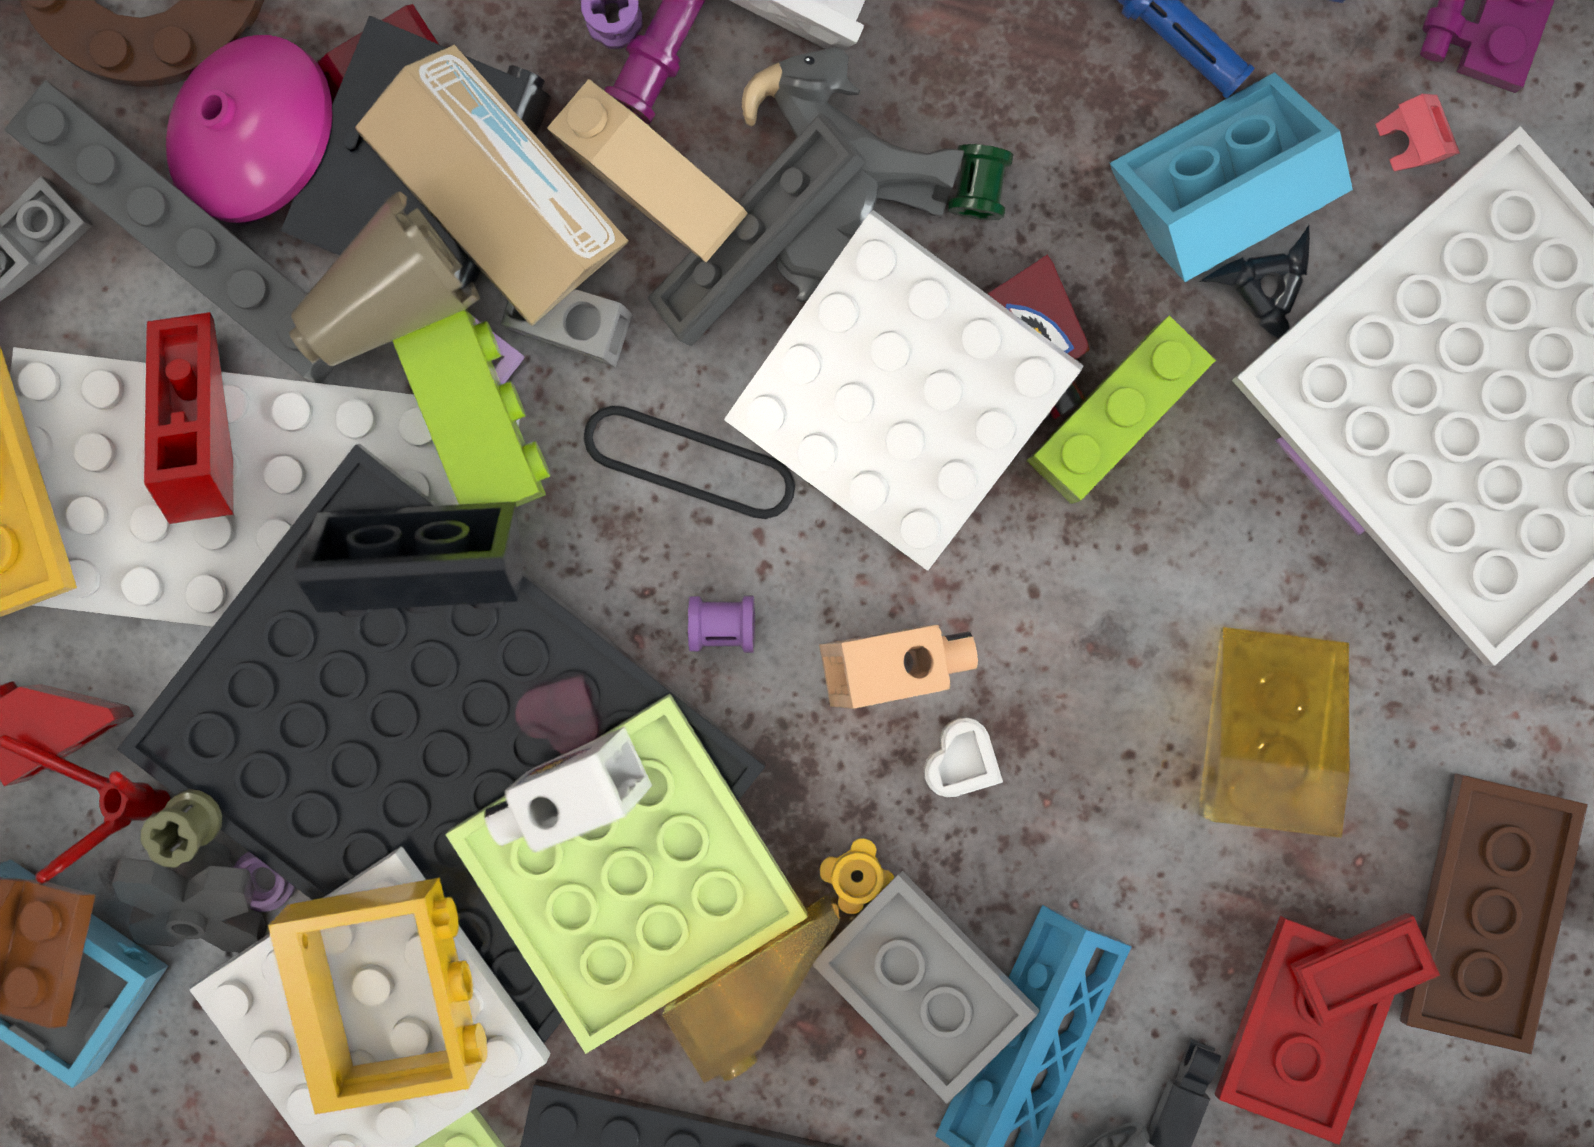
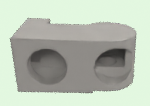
M574 289L532 327L514 306L507 301L500 325L524 336L576 352L616 368L633 313L619 302Z

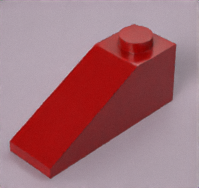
M211 312L147 321L144 485L169 524L234 515L233 454L215 322Z

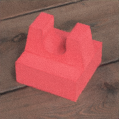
M1421 94L1399 104L1398 109L1375 124L1380 136H1388L1402 130L1409 138L1407 150L1389 159L1393 171L1437 164L1460 154L1438 95Z

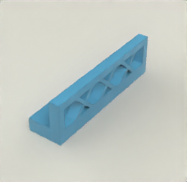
M1042 905L1009 975V979L1040 1011L951 1100L935 1136L950 1147H1004L1009 1134L1020 1126L1021 1131L1013 1147H1039L1132 946L1117 938L1090 929L1063 913ZM1096 947L1103 949V955L1095 972L1086 978L1085 971ZM1073 1010L1074 1017L1068 1030L1058 1035V1029L1064 1016ZM1047 1068V1075L1042 1086L1031 1094V1087L1037 1074Z

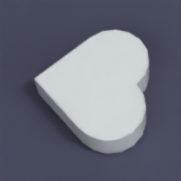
M968 717L956 718L948 722L940 736L941 748L932 752L925 762L924 778L930 789L944 797H956L1003 783L991 740L985 727L977 720Z

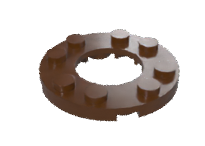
M20 0L28 19L39 35L57 53L76 67L90 75L112 83L134 87H155L185 81L193 70L209 55L227 43L237 40L246 27L251 29L259 15L264 0H180L165 12L143 18L117 15L98 4L96 0Z

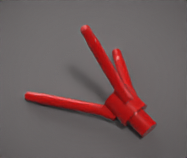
M8 735L0 736V747L95 788L100 794L99 807L104 816V822L36 874V880L40 884H45L54 876L64 871L110 835L129 826L131 821H144L151 815L160 813L165 809L167 802L170 800L167 791L153 789L148 783L132 782L119 771H113L108 778L26 742L19 741Z

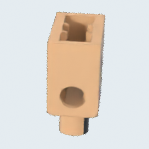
M939 625L920 626L819 645L830 707L859 708L950 689L949 674L973 670L978 665L977 649L972 634L967 631L942 636ZM907 651L913 659L912 669L909 673H907L904 667V656Z

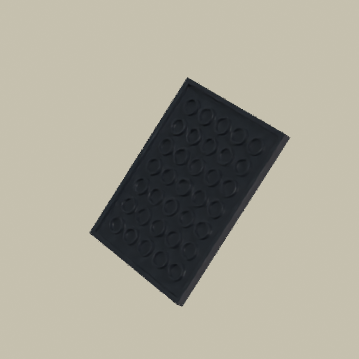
M355 444L117 750L175 795L191 789L202 791L211 796L219 805L222 813L221 830L311 900L325 897L402 846L426 880L440 878L444 898L451 897L454 901L458 915V925L538 1037L545 1043L562 1022L563 1018L452 846L446 833L451 828L505 796V790L529 770L594 741L668 694H671L737 801H739L766 767V762L524 572L518 602H507L505 605L495 609H476L470 604L441 606L427 613H411L404 608L376 609L372 613L358 617H347L340 615L338 612L317 613L296 582L294 571L317 512L439 506L363 445Z

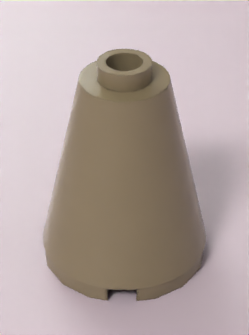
M397 192L386 200L291 313L296 327L289 331L290 337L300 352L311 363L322 359L329 366H335L470 308L471 305L480 299L473 282L463 289L461 288L462 284L454 273L463 266L418 208L408 215L404 213L403 209H405L407 197L402 192Z

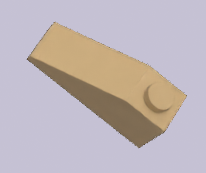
M589 79L547 127L576 162L704 262L711 258L748 214L739 203L638 116Z

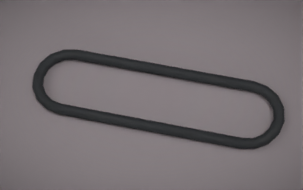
M612 405L601 408L590 417L585 426L583 439L587 452L594 461L610 469L753 518L768 519L776 517L789 507L794 498L795 483L792 473L786 465L773 457L621 406ZM607 416H624L770 466L779 471L784 478L786 486L785 495L781 502L773 508L766 510L756 509L610 459L602 455L595 447L593 441L594 429L598 422Z

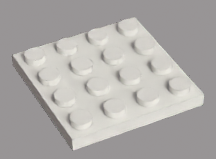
M873 210L867 215L724 420L928 571L1080 373L1083 365Z
M401 846L323 898L426 879ZM414 913L320 930L353 1066L446 1050ZM459 925L458 934L454 937L459 961L465 960L468 963L472 975L473 995L472 999L468 1001L473 1023H481L487 1040V1060L481 1065L470 1088L466 1090L314 1115L270 933L199 979L189 989L305 1147H415L546 1064L551 1054Z

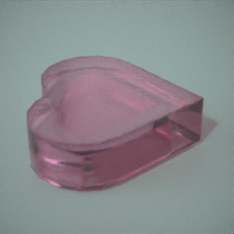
M583 673L535 687L527 691L518 701L515 715L520 729L530 737L537 739L548 738L552 747L559 753H568L594 741L597 737L598 720Z

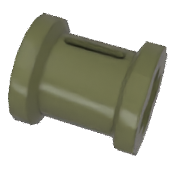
M189 789L175 795L167 802L165 809L160 813L150 816L144 822L141 829V844L147 850L150 859L161 866L172 868L178 867L183 862L190 861L197 854L201 846L207 845L218 835L222 827V813L219 805L211 796L198 790ZM190 805H193L186 813L184 812ZM178 843L181 844L174 851H170Z

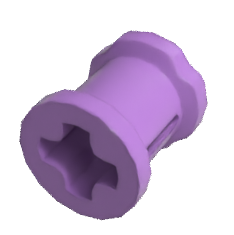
M581 0V11L591 37L595 41L602 43L606 48L621 49L628 46L630 40L635 39L642 29V12L639 8L638 0ZM617 3L619 21L607 23L605 17V5Z
M690 596L688 608L689 651H701L703 646H741L744 653H754V596H744L741 602H703L700 596Z

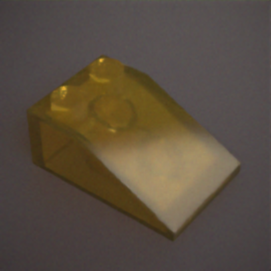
M1221 627L1198 815L1217 823L1342 838L1350 775L1349 643Z
M831 892L805 908L808 918L665 1005L663 1017L704 1084L719 1074L725 1082L748 1070L757 1062L758 1059L754 1053L763 1047L840 921L838 904Z

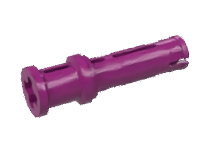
M663 0L644 36L637 35L635 39L630 40L625 49L629 57L613 86H606L604 89L605 92L648 125H650L655 116L652 106L667 78H675L680 69L679 63L681 60L676 54L705 0Z

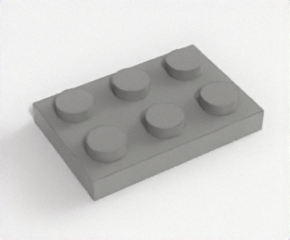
M903 871L811 963L946 1104L1004 1049L1040 1011Z

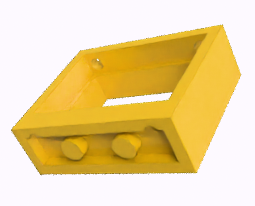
M440 878L288 904L268 925L314 1115L470 1088L481 1065L487 1060V1040L481 1023H473L468 1002L472 999L473 995L472 975L468 963L465 960L459 961L454 942V937L458 934L457 910L451 897L444 898ZM414 913L446 1050L353 1066L320 930Z

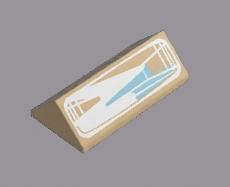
M455 45L405 66L356 126V131L531 327L628 244L627 238Z

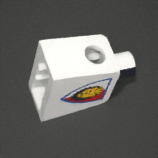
M622 727L526 772L505 790V801L485 810V821L492 838L498 845L503 846L524 836L529 848L533 852H539L625 817L652 787V784L625 727Z

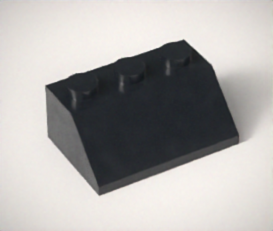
M516 501L317 512L294 568L296 582L317 613L338 612L340 615L347 617L367 615L376 609L404 608L411 613H427L441 606L470 604L473 608L487 610L501 607L507 602H518L523 578V565Z

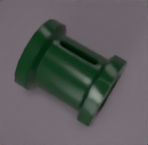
M959 145L957 149L963 150L964 153L961 159L956 198L949 201L948 211L958 216L979 220H1000L1004 218L1005 207L1000 204L1004 172L1006 167L1012 165L1014 154L1003 148L989 145Z

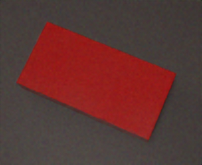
M1405 913L1290 964L1315 1022L1320 1027L1440 975L1415 917L1409 913Z

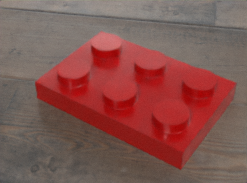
M1280 916L1214 1095L1223 1102L1340 1145L1394 996L1320 1027L1315 1022L1290 964L1342 942L1344 939Z

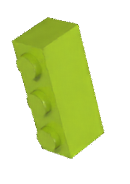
M463 310L393 340L458 504L516 501V507L545 496L546 493L541 480L550 477V473L537 442L533 441L525 444L516 420L526 417V414L512 381L501 384L492 360L500 358L501 352L488 322L484 321L477 324L475 318L466 310Z
M1171 316L1166 317L1146 335L1026 461L1071 504L1081 501L1216 360Z

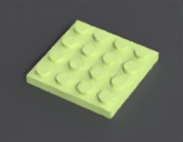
M671 694L666 695L602 735H607L625 727L652 784V787L625 817L539 852H533L529 848L524 836L503 846L498 845L492 838L486 825L485 810L505 801L506 796H503L446 833L452 846L585 1054L808 918L803 904Z

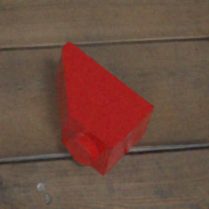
M11 681L0 686V736L8 735L63 759L134 717L128 705L43 684L18 687L15 681ZM0 747V781L3 786L26 782L48 769Z

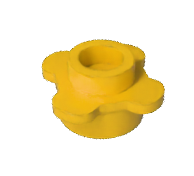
M865 838L856 839L853 841L849 851L837 858L827 857L820 865L822 880L832 884L839 896V908L848 914L859 913L865 903L873 900L894 879L892 872L883 869L877 860L875 844ZM859 870L863 873V879L860 882H855L851 879L853 871Z

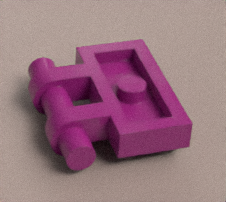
M1439 0L1437 7H1432L1428 10L1422 30L1427 34L1420 51V55L1430 61L1443 62L1450 44L1462 47L1464 51L1456 71L1457 73L1516 93L1524 87L1554 0H1482L1474 23L1465 20L1464 16L1461 15L1466 0Z

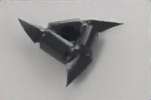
M1309 224L1300 239L1289 250L1288 255L1280 253L1251 257L1247 261L1242 257L1219 268L1199 282L1236 285L1235 290L1255 318L1261 319L1259 325L1279 339L1290 329L1289 321L1285 318V315L1291 312L1303 283L1301 276L1307 275L1310 245ZM1267 274L1274 275L1278 283L1275 294L1270 298L1265 295L1261 287V280Z

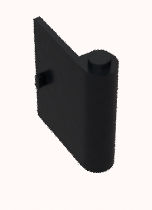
M369 15L332 105L331 131L324 155L311 179L294 197L281 232L340 256L386 200L395 193L402 192L407 197L406 206L403 209L404 213L408 215L418 208L441 235L463 266L454 273L462 284L461 288L463 289L471 282L474 285L476 284L481 272L480 268L369 144L361 138L357 149L352 151L360 138V134L356 131L357 124L401 70L407 65L446 49V47ZM465 56L536 136L552 99L548 93L542 90L545 83L544 79L514 65H510L506 73Z

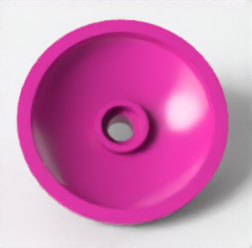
M253 35L234 40L204 59L182 85L174 101L168 121L166 157L174 185L213 218L225 222L240 223L257 220L272 214L289 203L305 187L315 173L324 155L330 136L332 124L331 93L326 77L318 63L299 46L286 39L272 35Z

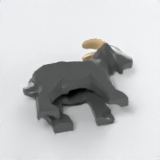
M835 47L796 55L765 68L751 78L744 88L742 97V110L747 125H755L759 105L771 95L775 98L796 138L819 113H822L836 124L867 161L776 257L777 270L788 282L798 288L799 294L796 299L800 302L808 301L867 215L873 211L876 200L898 202L941 218L964 153L963 150L946 148L931 153H922L892 145L830 105L828 100L832 93L859 95L860 90L847 77L849 56L843 49Z

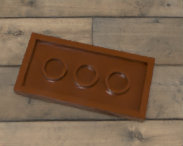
M1455 773L1420 928L1440 975L1406 990L1399 1021L1406 1026L1532 1055L1588 804Z

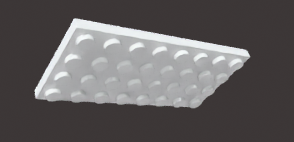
M13 347L10 377L77 585L76 589L36 603L34 606L213 627L355 444L363 445L439 506L459 504L414 394L221 372L233 454L234 515L169 524L144 485L146 363Z

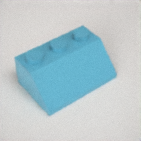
M1275 72L1110 163L1115 178L1155 250L1184 282L1210 270L1215 265L1268 238L1275 232L1313 211L1321 209L1326 204L1353 190L1340 130Z

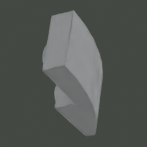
M42 176L0 215V301L44 270L93 226L51 180Z

